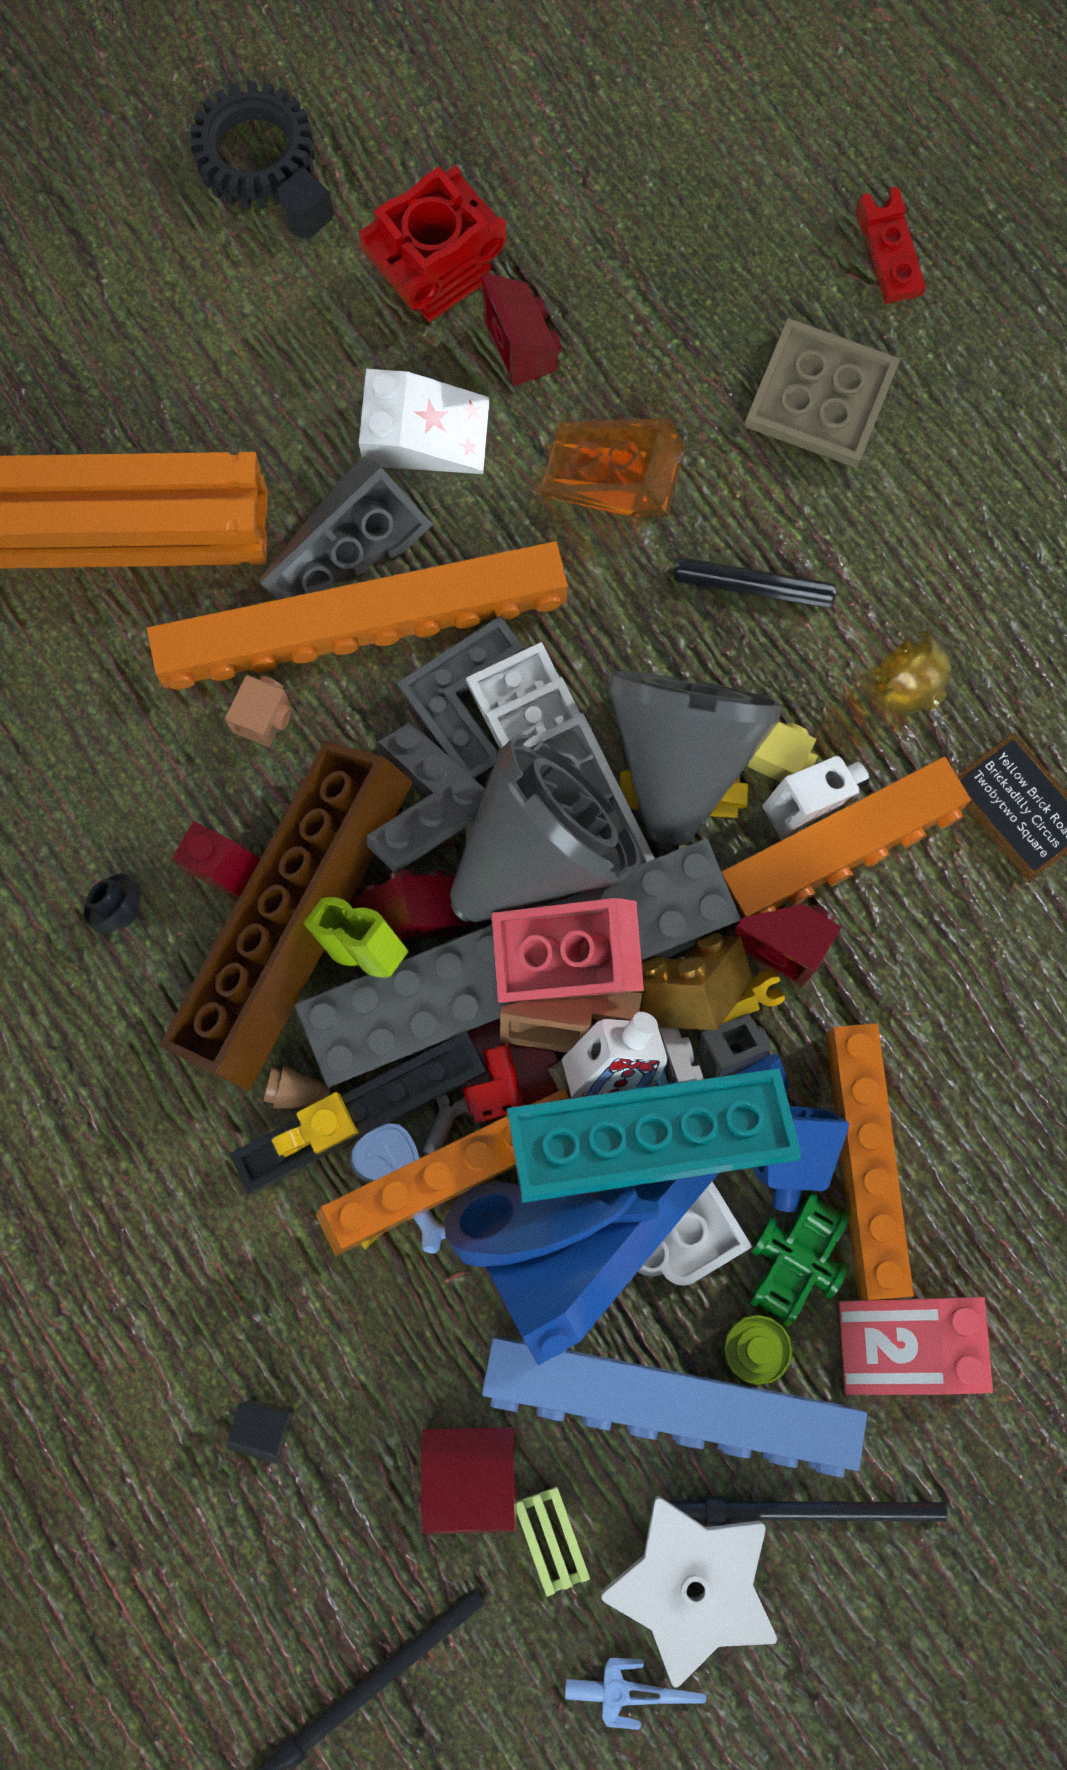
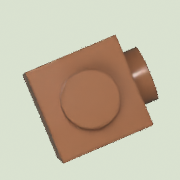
M246 675L225 717L231 732L270 748L278 729H285L292 713V707H290L289 699L285 690H283V685L266 676H261L258 680Z

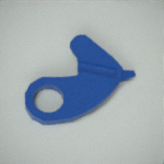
M494 1181L472 1188L455 1201L445 1218V1238L453 1252L464 1264L476 1267L509 1265L544 1256L591 1236L610 1223L643 1222L656 1219L659 1214V1204L638 1198L635 1186L522 1203L519 1185ZM495 1209L513 1210L512 1218L498 1233L480 1239L468 1237L469 1229L483 1214Z

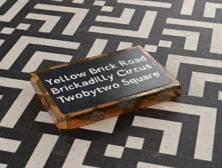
M1012 733L957 776L971 798V801L965 808L1029 883L1067 854V793L1015 733Z

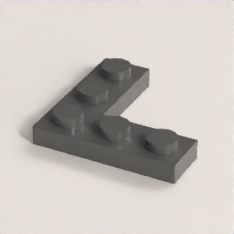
M501 616L397 682L399 691L441 750L476 781L492 772L498 752L458 697L469 690L468 684L465 681L467 677L524 650L522 644Z
M411 722L378 741V753L412 780V785L426 798L367 835V847L394 873L400 871L475 821L486 790Z

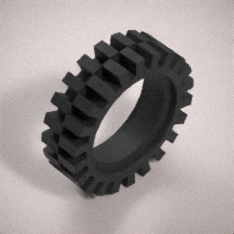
M247 81L248 92H241L239 83L230 85L233 95L227 97L223 88L216 91L218 104H215L208 97L203 102L205 113L197 110L194 115L196 124H191L190 128L192 137L190 145L202 182L206 188L211 187L212 194L218 199L224 194L226 203L234 206L237 197L240 199L241 207L250 209L251 199H257L259 209L267 208L265 198L272 196L275 205L280 204L278 187L302 167L310 174L314 167L312 160L315 159L314 142L305 109L300 108V103L294 96L289 100L286 90L280 87L277 93L274 94L273 85L265 82L262 92H258L256 81ZM248 120L271 122L281 128L287 135L288 144L286 151L281 159L264 170L250 172L232 168L218 155L220 140L232 126Z

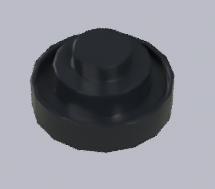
M124 873L113 874L99 881L93 886L86 898L83 910L85 924L100 934L110 933L132 924L139 912L138 907L141 895L139 884Z

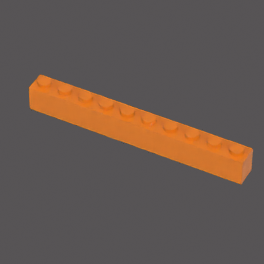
M557 541L151 626L147 627L156 676L164 688L170 687L171 689L180 690L189 688L196 681L211 678L214 681L228 680L233 678L238 672L253 670L254 672L270 671L277 664L285 662L308 663L315 660L318 655L334 652L338 655L350 654L358 650L360 646L374 643L377 646H388L396 643L399 638L407 636L430 637L437 634L440 629L454 626L459 629L472 628L482 620L499 616L503 620H510L519 616L521 612L529 610L551 611L560 607L562 603H567L568 585Z

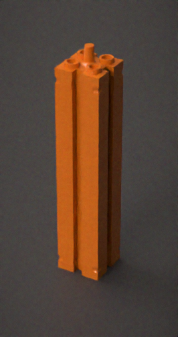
M228 452L0 456V569L240 565L242 562H248L250 565L267 564L265 519H267L268 488L264 476L261 475L256 452H239L236 455H231Z

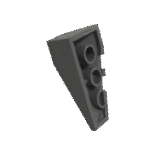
M367 454L338 481L261 576L259 582L277 600L332 589L334 583L352 574L358 576L368 571L369 566L387 557L392 559L404 553L433 524L382 467Z

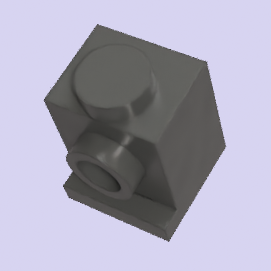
M748 1013L721 1024L718 1030L702 1032L698 1054L712 1078L735 1075L767 1057L770 1050V1041L765 1030L761 1026L756 1027ZM732 1051H738L739 1053L733 1055Z

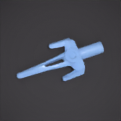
M609 1658L604 1666L603 1682L566 1679L565 1686L566 1700L602 1702V1718L606 1727L636 1730L641 1728L640 1721L618 1716L622 1706L705 1703L706 1695L625 1681L620 1670L636 1669L644 1666L642 1659ZM635 1690L658 1693L659 1697H630L629 1692Z

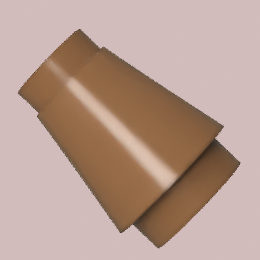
M285 1065L283 1069L272 1067L263 1101L274 1104L273 1108L305 1109L328 1097L331 1087H327L323 1082Z

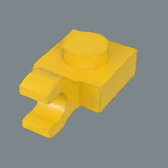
M773 969L764 970L753 978L752 983L723 1023L760 1010L758 1003L766 1006H776L785 1000L784 994L778 987L767 991L769 986L780 982L779 976Z
M335 1092L297 1112L296 1115L301 1126L286 1131L271 1140L278 1155L287 1157L311 1144L315 1154H321L359 1133L340 1094Z

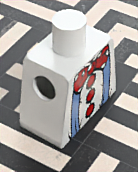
M638 1012L630 1021L613 1019L598 1021L563 1057L562 1063L571 1098H580L633 1088L656 1086L657 1080L660 1078L667 1063V1055L656 1019L646 1012Z

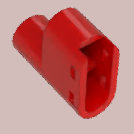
M509 1044L483 1050L490 1080L463 1087L468 1112L473 1114L475 1123L507 1115V1108L525 1106Z

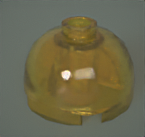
M929 631L917 633L922 640L915 644L909 639L901 643L874 671L876 676H881L873 686L868 681L866 691L887 710L898 714H914L924 708L931 711L945 699L947 693L944 689L949 683L952 668L947 652Z

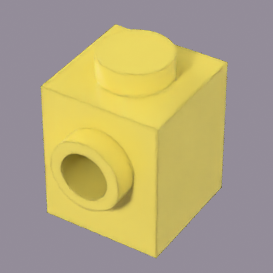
M779 722L750 760L747 767L782 782L785 777L814 765L818 755L811 753L816 738L809 736V732L797 724L786 723L785 725Z

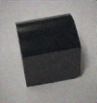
M304 167L278 187V197L285 226L295 236L309 239L332 220L334 212L330 191Z
M254 1399L242 1402L238 1405L227 1442V1450L277 1464L283 1453L295 1411Z

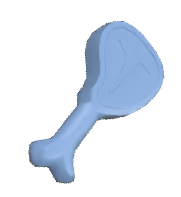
M388 1123L368 1132L356 1142L351 1150L350 1164L359 1178L370 1183L418 1160L419 1155L409 1133L399 1124ZM430 1210L414 1217V1220L422 1232V1250L434 1254L439 1250L441 1241L446 1239L445 1224L437 1221Z

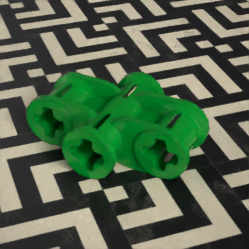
M811 1190L801 1203L799 1211L796 1212L787 1232L777 1227L776 1220L770 1217L758 1234L750 1252L756 1256L761 1253L771 1259V1262L754 1288L748 1304L754 1308L760 1305L781 1318L782 1325L789 1328L800 1313L813 1285L823 1290L824 1297L829 1300L832 1299L844 1281L850 1265L845 1261L838 1263L829 1258V1255L843 1234L850 1220L851 1213L846 1210L839 1212L819 1200L818 1194ZM772 1241L787 1249L788 1252L773 1244ZM812 1265L824 1271L825 1273H827V1275L815 1269L814 1267H812ZM770 1292L785 1300L786 1304L771 1296Z

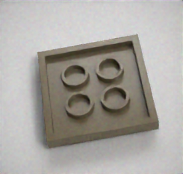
M787 318L747 415L744 427L858 468L900 358Z

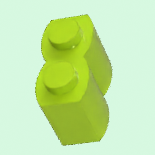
M322 898L304 921L306 928L334 961L347 966L359 965L364 972L374 977H391L408 953L407 948L378 912L368 908L353 909L349 903L340 898Z

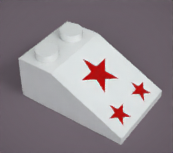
M366 369L359 436L361 457L363 458L368 454L384 468L483 474L489 397L407 371Z

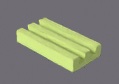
M552 1487L517 1501V1514L546 1597L555 1594L556 1591L563 1588L565 1590L573 1587L576 1583L590 1580L558 1487ZM550 1499L553 1501L577 1569L576 1572L571 1574L567 1571L543 1503ZM535 1506L560 1577L553 1581L549 1575L527 1512V1508Z

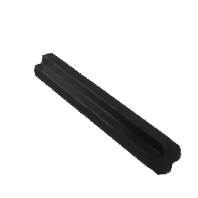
M684 557L678 558L675 565L674 580L677 582L828 608L832 607L836 597V585L829 582Z

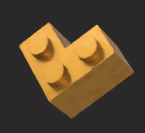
M710 933L701 936L684 959H664L661 956L644 959L642 961L644 991L635 993H642L640 1012L652 1015L656 1019L658 1027L718 1030L753 981L741 936H722L719 933Z

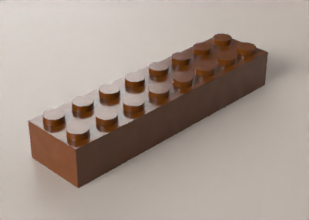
M328 741L323 743L159 1044L161 1048L209 1073L250 1091L324 951L321 944L306 928L304 921L322 898L336 897L345 900L347 903L350 902L375 855L367 847V835L395 817L413 783L412 780L385 757Z

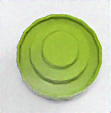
M759 1315L743 1317L732 1325L725 1336L723 1350L726 1363L733 1374L745 1382L757 1385L772 1383L784 1374L790 1364L792 1355L790 1337L783 1326L772 1318Z

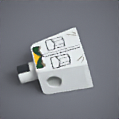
M835 756L785 777L762 807L780 839L784 840L846 808L859 794V789L869 784V776L861 763L856 762L846 767L842 758Z

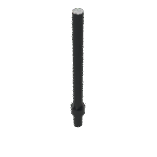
M705 1496L704 1501H668L694 1520H705L706 1525H725L726 1520L947 1521V1506L945 1502L725 1501L724 1496Z
M474 1588L297 1735L290 1733L275 1746L276 1752L254 1770H285L287 1768L293 1770L308 1758V1750L482 1608L486 1601L480 1592Z

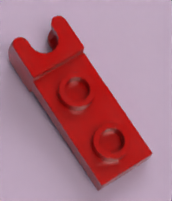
M898 187L890 189V197L882 208L874 203L869 193L863 194L856 206V217L861 233L865 235L885 304L923 296L926 290L904 216L906 209Z

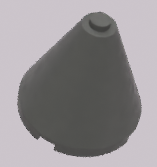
M612 672L608 691L645 832L648 838L654 840V847L676 851L679 850V845L689 844L779 723L783 704H779V701L763 695L706 682L698 684L678 680V677L642 672Z
M518 734L513 736L499 750L450 890L451 908L460 919L466 922L471 920L475 923H481L491 920V913L533 908L620 883L627 879L640 865V854L633 836L626 827L620 833H617L608 816L614 808L605 796L579 769L545 743L540 741L533 749L524 746L523 744L528 740L526 735Z

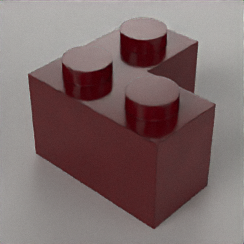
M412 870L391 873L387 876V882L361 888L360 895L352 898L349 902L353 909L368 908L378 912L403 944L413 939L448 938L475 926L473 921H463L452 910L450 890L455 876H446L443 870L431 871L422 875H414Z

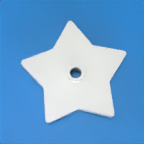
M656 1496L653 1501L644 1555L605 1587L601 1592V1597L608 1605L652 1630L671 1684L677 1688L718 1647L776 1643V1634L753 1586L766 1527L761 1521L704 1527L662 1497ZM692 1582H699L704 1586L703 1592L695 1597L687 1596L686 1590L688 1585Z

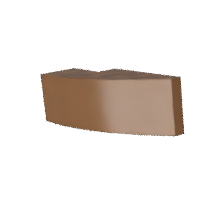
M629 992L519 1001L503 1006L500 1012V1042L568 1053L598 1021L603 1019L630 1021L641 1010L642 993Z

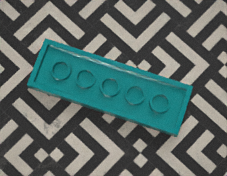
M780 1068L507 1108V1118L522 1203L799 1161L802 1154Z

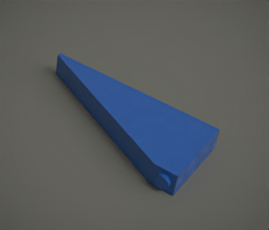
M776 1052L737 1073L743 1074L780 1068L785 1091L790 1087L781 1060ZM719 1173L635 1185L638 1198L659 1204V1214L656 1219L643 1222L610 1223L591 1236L547 1255L509 1265L486 1266L538 1366L552 1357L560 1355L583 1339ZM495 1209L482 1216L469 1229V1236L480 1239L498 1233L512 1218L513 1210Z

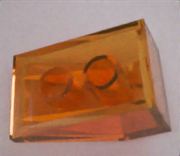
M669 418L559 422L540 493L543 497L629 517H668L686 445Z

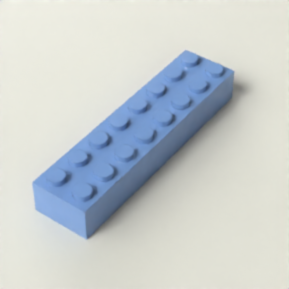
M494 1336L492 1340L482 1396L491 1398L490 1406L498 1409L518 1412L520 1403L537 1407L536 1416L552 1420L564 1421L565 1413L582 1416V1425L597 1429L610 1430L612 1422L627 1425L626 1430L629 1431L630 1435L657 1440L658 1431L672 1434V1440H675L676 1444L704 1449L705 1441L718 1443L717 1449L722 1450V1453L742 1458H750L751 1450L763 1452V1458L769 1459L770 1463L797 1468L798 1459L809 1461L808 1467L816 1469V1472L837 1477H844L845 1469L859 1471L868 1413L847 1405L565 1350L560 1355L552 1357L538 1366L524 1341Z

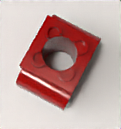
M456 165L446 172L438 166L423 176L407 192L388 200L373 211L375 221L358 232L363 253L408 306L413 310H418L430 323L482 286V276L490 274L489 271H491L489 262L501 252L505 245L506 221L501 216L498 218L464 180L461 176V170Z

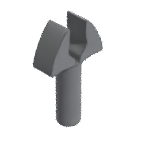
M448 1093L434 1100L437 1101L440 1111L422 1150L424 1155L443 1148L457 1116L466 1113L473 1117V1114L468 1112L465 1096L461 1101L455 1102L452 1107L449 1106Z

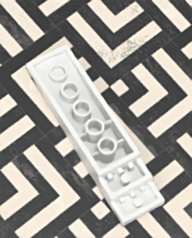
M542 642L466 678L465 681L499 749L513 736L522 734L528 737V740L523 744L524 746L533 749L541 741L557 751L579 769L613 806L614 810L608 816L617 833H620L625 827L629 829L640 854V865L655 859L584 714H580L563 678H559ZM693 939L653 956H661L667 959L695 945L696 942Z

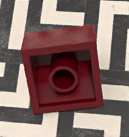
M492 274L482 276L484 323L513 387L557 371L558 354L562 353V347L554 329L549 331L544 321L547 319V315L541 298L533 296L526 282Z
M805 904L744 917L739 922L732 936H741L747 955L802 987L817 971L842 926L835 923V917L824 908L812 905L810 908Z

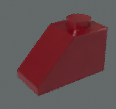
M195 821L192 822L172 857L182 871L237 899L241 896L260 861L258 857L234 841Z

